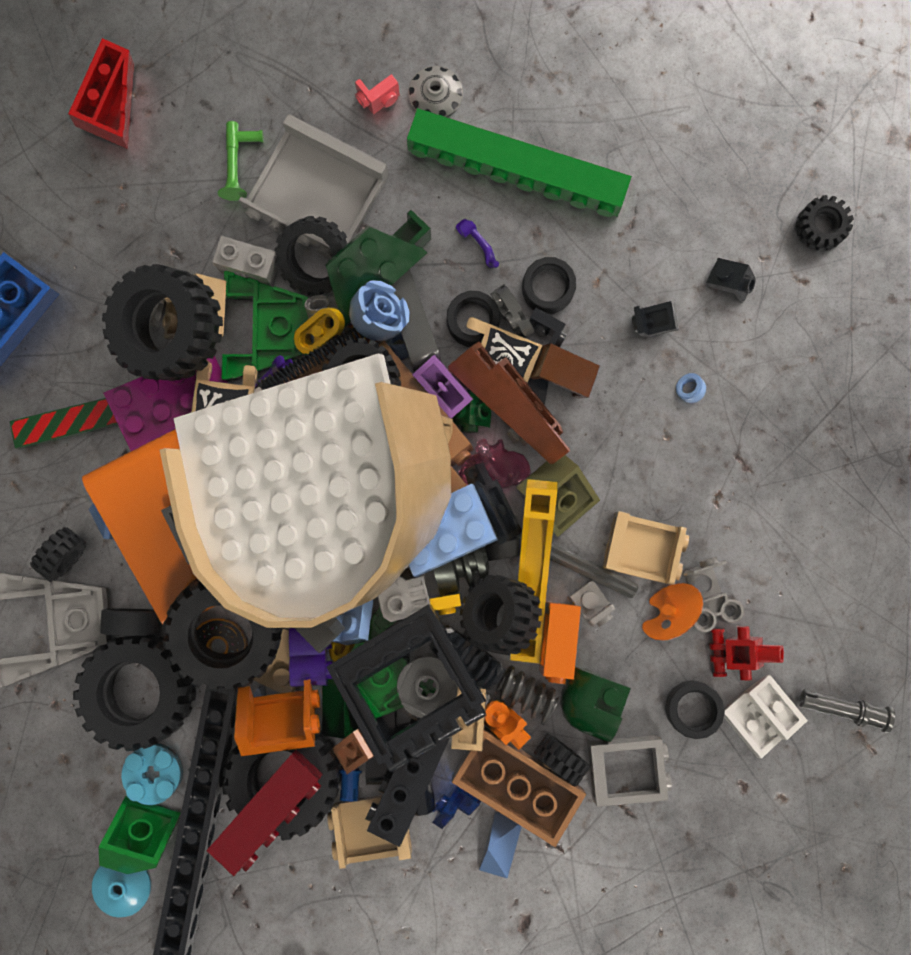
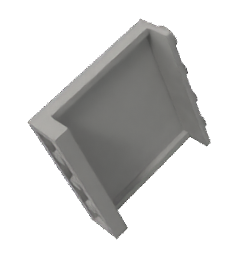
M288 114L283 122L286 131L248 198L240 197L239 199L245 210L244 213L256 221H259L260 218L267 221L270 228L281 234L285 227L301 218L303 219L307 216H314V218L324 217L327 218V222L333 221L336 223L340 232L344 231L348 237L346 241L349 243L357 234L389 176L387 164ZM305 233L296 240V242L308 247L310 244L318 248L317 251L328 259L333 258L329 246L322 238L314 234Z

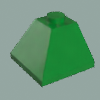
M125 796L98 847L99 866L125 874L156 868L180 819L181 813L157 805H144L137 801H132Z

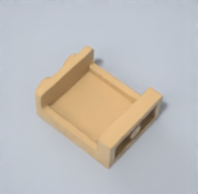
M620 511L615 512L602 567L607 570L674 585L675 580H679L682 574L683 564L679 562L681 553L686 551L689 543V535H686L687 528L630 516V514Z
M382 795L360 798L359 801L335 802L331 812H328V827L330 831L334 830L336 841L332 842V856L334 861L338 860L339 869L346 868L347 864L395 856H398L399 860L411 859L412 845L409 829L400 847L367 832L370 823L365 820L373 802L379 804Z

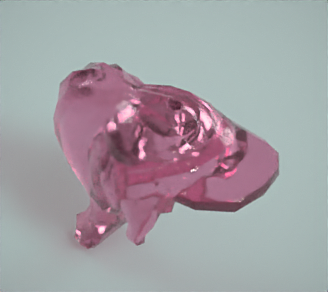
M485 438L477 442L475 450L478 453L465 460L459 470V476L468 485L464 470L483 462L493 481L498 480L501 488L521 484L531 474L529 462L523 454L507 451L504 448L502 439L497 440L495 445H490Z

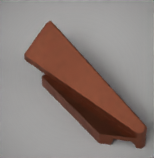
M477 342L448 366V370L548 463L554 464L570 452V448L560 438L563 431L558 421L506 357L495 364L483 345Z

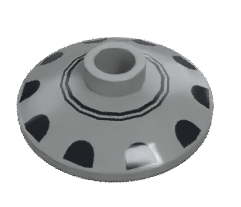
M442 66L426 67L412 78L408 89L409 101L415 111L419 108L437 115L449 117L456 112L462 102L463 87L458 76L450 69ZM432 86L440 87L438 91H432L430 88Z

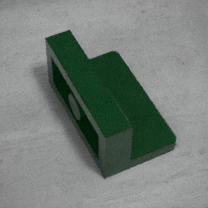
M328 679V686H322V732L324 736L345 739L352 732L359 729L334 680Z

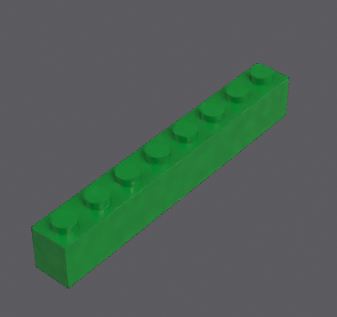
M419 108L416 110L407 136L408 151H411L413 155L419 158L430 157L437 159L444 166L451 167L455 165L462 167L470 174H484L490 176L493 181L498 183L509 182L526 192L534 190L543 193L546 198L551 200L562 199L568 201L576 208L584 209L587 207L597 210L596 212L604 217H618L632 176Z

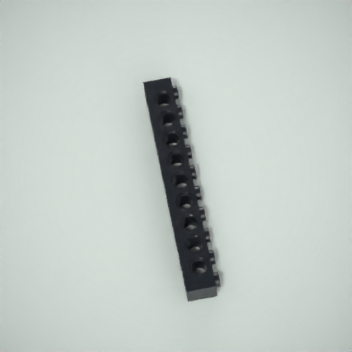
M206 685L153 955H191L210 860V854L206 850L211 846L214 839L223 793L222 785L225 782L223 770L229 762L228 756L231 751L235 731L238 688L243 687L242 685H237L236 690L228 692L225 691V686H219L217 692L208 691L209 685Z

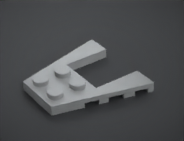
M0 573V600L45 595L50 653L0 658V688L93 653V650L98 646L107 644L111 640L110 635L100 633L101 610L108 609L106 587L63 581L49 582L41 578Z

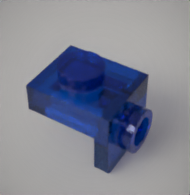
M456 785L447 796L443 794L434 807L437 814L432 823L443 829L454 817L457 809L469 816L480 805L481 801Z

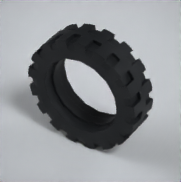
M307 216L285 227L282 230L283 233L278 236L276 240L278 246L274 249L275 256H277L275 263L277 269L280 268L282 272L281 277L284 281L287 280L290 283L289 286L292 289H299L304 295L327 294L332 291L328 276L325 278H315L305 273L299 266L295 258L294 248L298 237L306 233L322 238L329 246L333 257L348 244L346 241L348 237L344 231L340 232L336 223L333 221L329 223L326 221L327 218L320 216L318 218Z

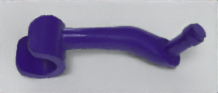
M467 219L461 220L455 227L458 233L463 238L471 235L482 248L486 265L489 268H497L499 262L496 261L493 249L477 231L475 223Z

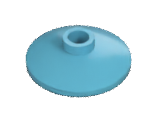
M100 866L92 881V895L96 905L104 913L113 917H127L135 914L146 904L151 892V878L148 870L125 874ZM115 885H119L122 888V894H117L114 891Z

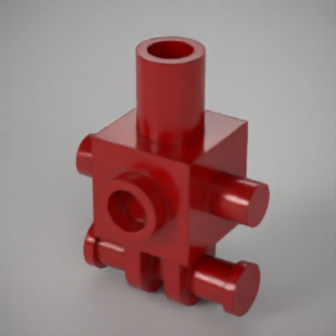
M737 626L738 636L726 639L725 643V628H713L710 631L712 632V643H709V649L714 652V655H710V662H713L714 672H712L713 677L727 676L726 663L727 669L740 670V680L749 681L752 680V670L756 671L764 667V663H783L784 661L783 646L763 645V637H750L749 626Z

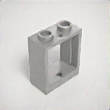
M657 735L613 739L611 742L603 740L587 741L589 765L591 766L592 795L597 807L668 800L667 791L672 790L671 777L669 772L665 773L664 761H668L669 758L667 744L662 743V739ZM652 748L657 790L608 794L603 752Z

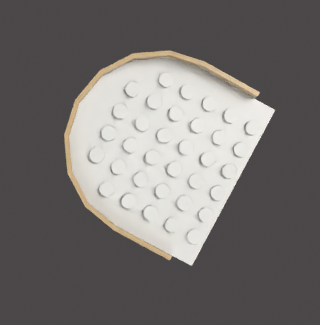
M379 353L174 418L180 449L164 448L160 450L176 531L193 574L225 609L266 628H312L375 599L394 583L415 557L434 538L451 499V455L437 396L390 384L384 355Z

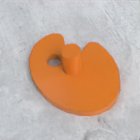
M679 583L669 585L655 593L650 598L649 603L660 610V614L656 618L647 620L642 624L644 633L650 638L661 641L672 640L686 633L694 626L702 613L703 597L701 592L693 585ZM665 620H669L671 622L670 627L664 629L662 623Z

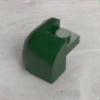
M575 666L574 680L566 679V684L563 685L561 691L560 705L562 714L568 723L578 731L603 741L611 742L623 719L621 715L631 688Z

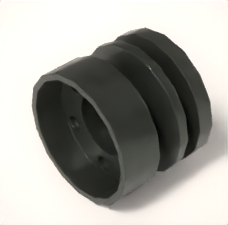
M481 547L433 569L440 596L459 592V578L465 577L468 586L471 587L474 586L472 575L479 574V578L482 579L489 575L490 567L485 547Z

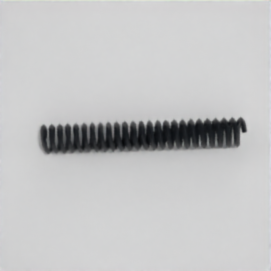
M353 326V329L345 330V333H341V336L333 337V340H329V343L325 342V345L317 346V350L313 349V352L305 353V357L301 356V359L293 360V364L285 365V369L281 367V371L277 370V373L273 372V376L269 374L264 380L261 379L260 382L257 381L256 383L262 390H265L266 388L274 387L275 384L277 386L280 383L283 384L284 381L286 383L289 382L287 377L290 381L293 380L292 376L296 379V374L301 376L299 370L302 374H305L304 369L307 372L309 371L307 365L310 369H313L311 363L314 367H317L316 362L321 365L319 358L322 362H325L322 354L325 358L327 357L326 352L329 354L332 351L335 354L334 347L339 344L343 347L341 341L345 346L347 345L346 340H350V338L354 343H357L353 336L354 334L358 340L359 336Z

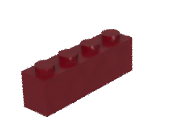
M295 750L206 851L233 876L241 868L246 872L258 859L255 852L263 844L268 848L280 834L276 828L284 820L289 824L301 810L296 805L304 797L310 800L319 790L321 785L318 783V780L323 774L301 753Z

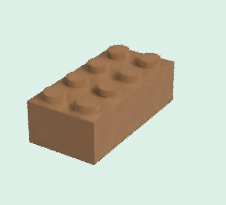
M485 726L482 751L467 750L452 775L453 784L554 847L558 844L586 796L584 789L580 785L574 786L543 762L522 749L518 750L512 743L509 742L505 745Z

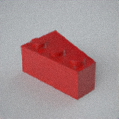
M101 39L68 113L76 127L128 149L134 74V62L128 49L106 39Z

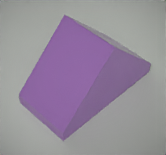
M435 355L412 374L429 394L437 396L439 406L451 419L473 400L457 377Z

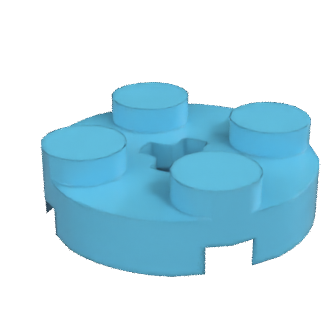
M157 743L146 749L140 748L127 756L122 768L121 778L127 797L130 800L144 805H155L164 802L175 793L182 782L183 766L177 754L174 755L168 749L169 747ZM149 766H153L154 771H159V776L154 779V782L150 781L145 772L149 771Z

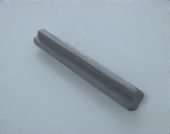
M551 544L550 560L628 598H633L638 590L636 583L562 547Z

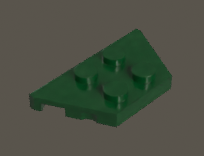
M368 225L325 264L337 309L342 313L345 320L344 327L351 322L349 316L350 302L361 286L372 280L393 285L427 254L426 250Z

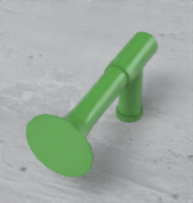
M228 121L226 123L227 180L225 187L218 190V196L229 201H238L240 197H247V192L241 189L238 183L239 142H264L263 130L239 131V124L235 121Z

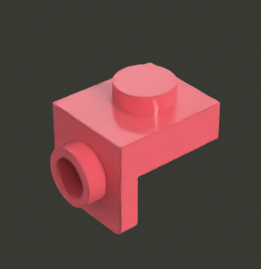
M392 74L371 90H368L360 79L355 81L357 90L355 97L364 109L368 107L373 114L383 107H390L400 96L398 82Z

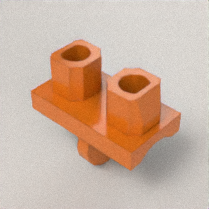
M492 701L485 707L487 716H485L484 724L505 745L511 742L518 750L521 749L531 738L523 729L527 725L524 719L504 702Z

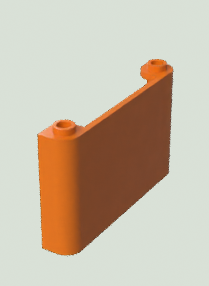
M176 429L82 476L86 491L162 625L168 616L166 614L177 596L189 583L197 579L161 512L162 509L170 506L171 503L160 450L164 448L180 449ZM215 606L209 607V608L205 609L203 612H205V611H207V610H209V609H211V608H213V607H215Z

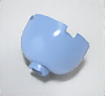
M372 280L367 282L364 286L360 287L350 302L349 316L352 325L363 337L373 341H386L393 338L409 322L410 312L404 298L399 300L394 294L396 289L382 281Z

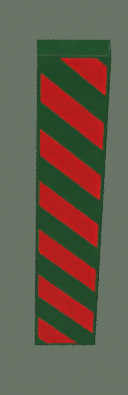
M106 398L9 421L14 447L18 450L118 426Z

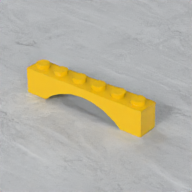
M527 479L518 581L527 584L528 587L535 591L534 596H537L540 600L537 606L542 609V615L538 619L541 622V627L536 628L535 631L538 634L535 640L530 639V646L527 649L521 648V653L511 654L510 660L540 664L557 482Z

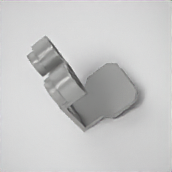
M712 557L700 561L701 566L684 571L683 575L686 577L687 583L694 587L695 580L700 575H706L711 580L710 589L706 592H701L703 597L701 614L706 616L707 621L704 625H700L697 621L693 626L696 630L701 632L711 631L716 626V616H720L723 621L736 623L742 619L744 615L743 605L737 600L728 599L727 594L721 592L713 569L726 564V560L718 561L717 557ZM728 605H731L734 609L731 616L725 614V608Z
M406 568L389 588L377 596L383 618L390 622L407 618L430 604L424 577H414L409 568Z

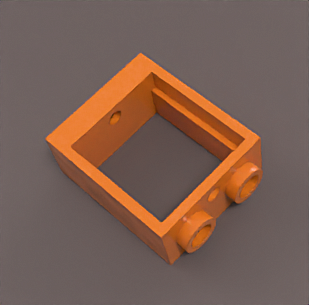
M546 602L539 672L545 676V679H548V682L566 684V679L574 680L581 606Z

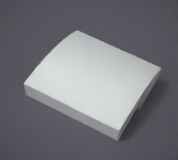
M767 674L724 707V718L752 753L761 759L782 739L788 740L808 721L770 674Z

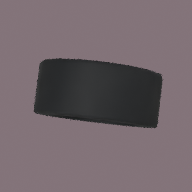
M544 257L534 261L527 268L522 282V294L526 303L533 310L537 308L547 314L557 313L567 307L576 290V276L573 269L565 261L556 257ZM544 270L558 272L565 281L564 294L552 302L539 299L533 291L535 276Z
M466 291L459 294L451 301L447 310V327L450 335L457 343L466 347H471L477 342L481 343L484 334L468 335L458 327L457 314L464 305L469 303L482 305L489 313V324L499 327L500 324L498 306L488 294L481 291Z
M121 608L101 610V634L115 636H148L158 634L159 618L153 609Z
M694 680L682 682L675 686L667 696L665 705L667 719L673 728L685 737L692 739L707 738L717 732L723 723L725 714L723 700L717 691L705 683ZM687 693H702L711 703V717L702 726H687L678 716V703Z

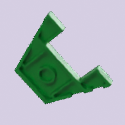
M224 271L226 299H253L252 354H222V380L232 381L243 377L246 365L255 366L258 372L271 368L273 360L280 355L284 357L285 362L288 359L295 360L301 358V356L305 357V354L296 348L294 335L296 330L308 320L304 304L309 297L276 286L272 287L260 283L258 280L236 275L230 271Z
M380 606L371 619L368 641L386 631L396 622H390L383 618ZM368 641L356 643L351 651L355 650L356 648H358L359 646L363 645ZM404 657L357 685L375 718L404 708L397 691L399 675L404 667L409 664ZM431 679L427 682L421 681L419 685L423 688L422 694L424 696L436 691V688L433 687L434 681Z

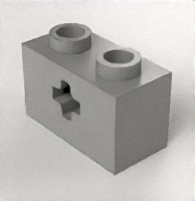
M220 237L212 261L219 272L230 271L236 275L252 278L273 287L279 270L275 263L277 261L275 251L228 237Z

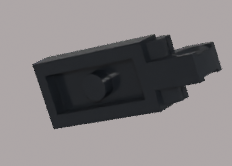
M480 462L464 470L468 485L473 484L477 490L497 536L498 544L501 545L520 535L522 529L498 480L493 481L484 463Z

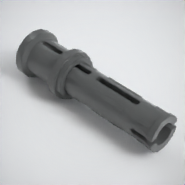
M803 689L800 695L799 706L801 708L853 720L857 726L864 727L868 725L880 728L884 733H890L893 729L895 710L892 707L880 708L872 706L868 701L864 700L857 703L806 689Z

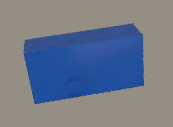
M5 252L0 255V367L60 295Z

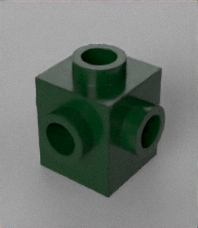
M470 389L467 390L473 400L452 418L453 423L457 427H461V432L478 433L480 428H490L492 410Z

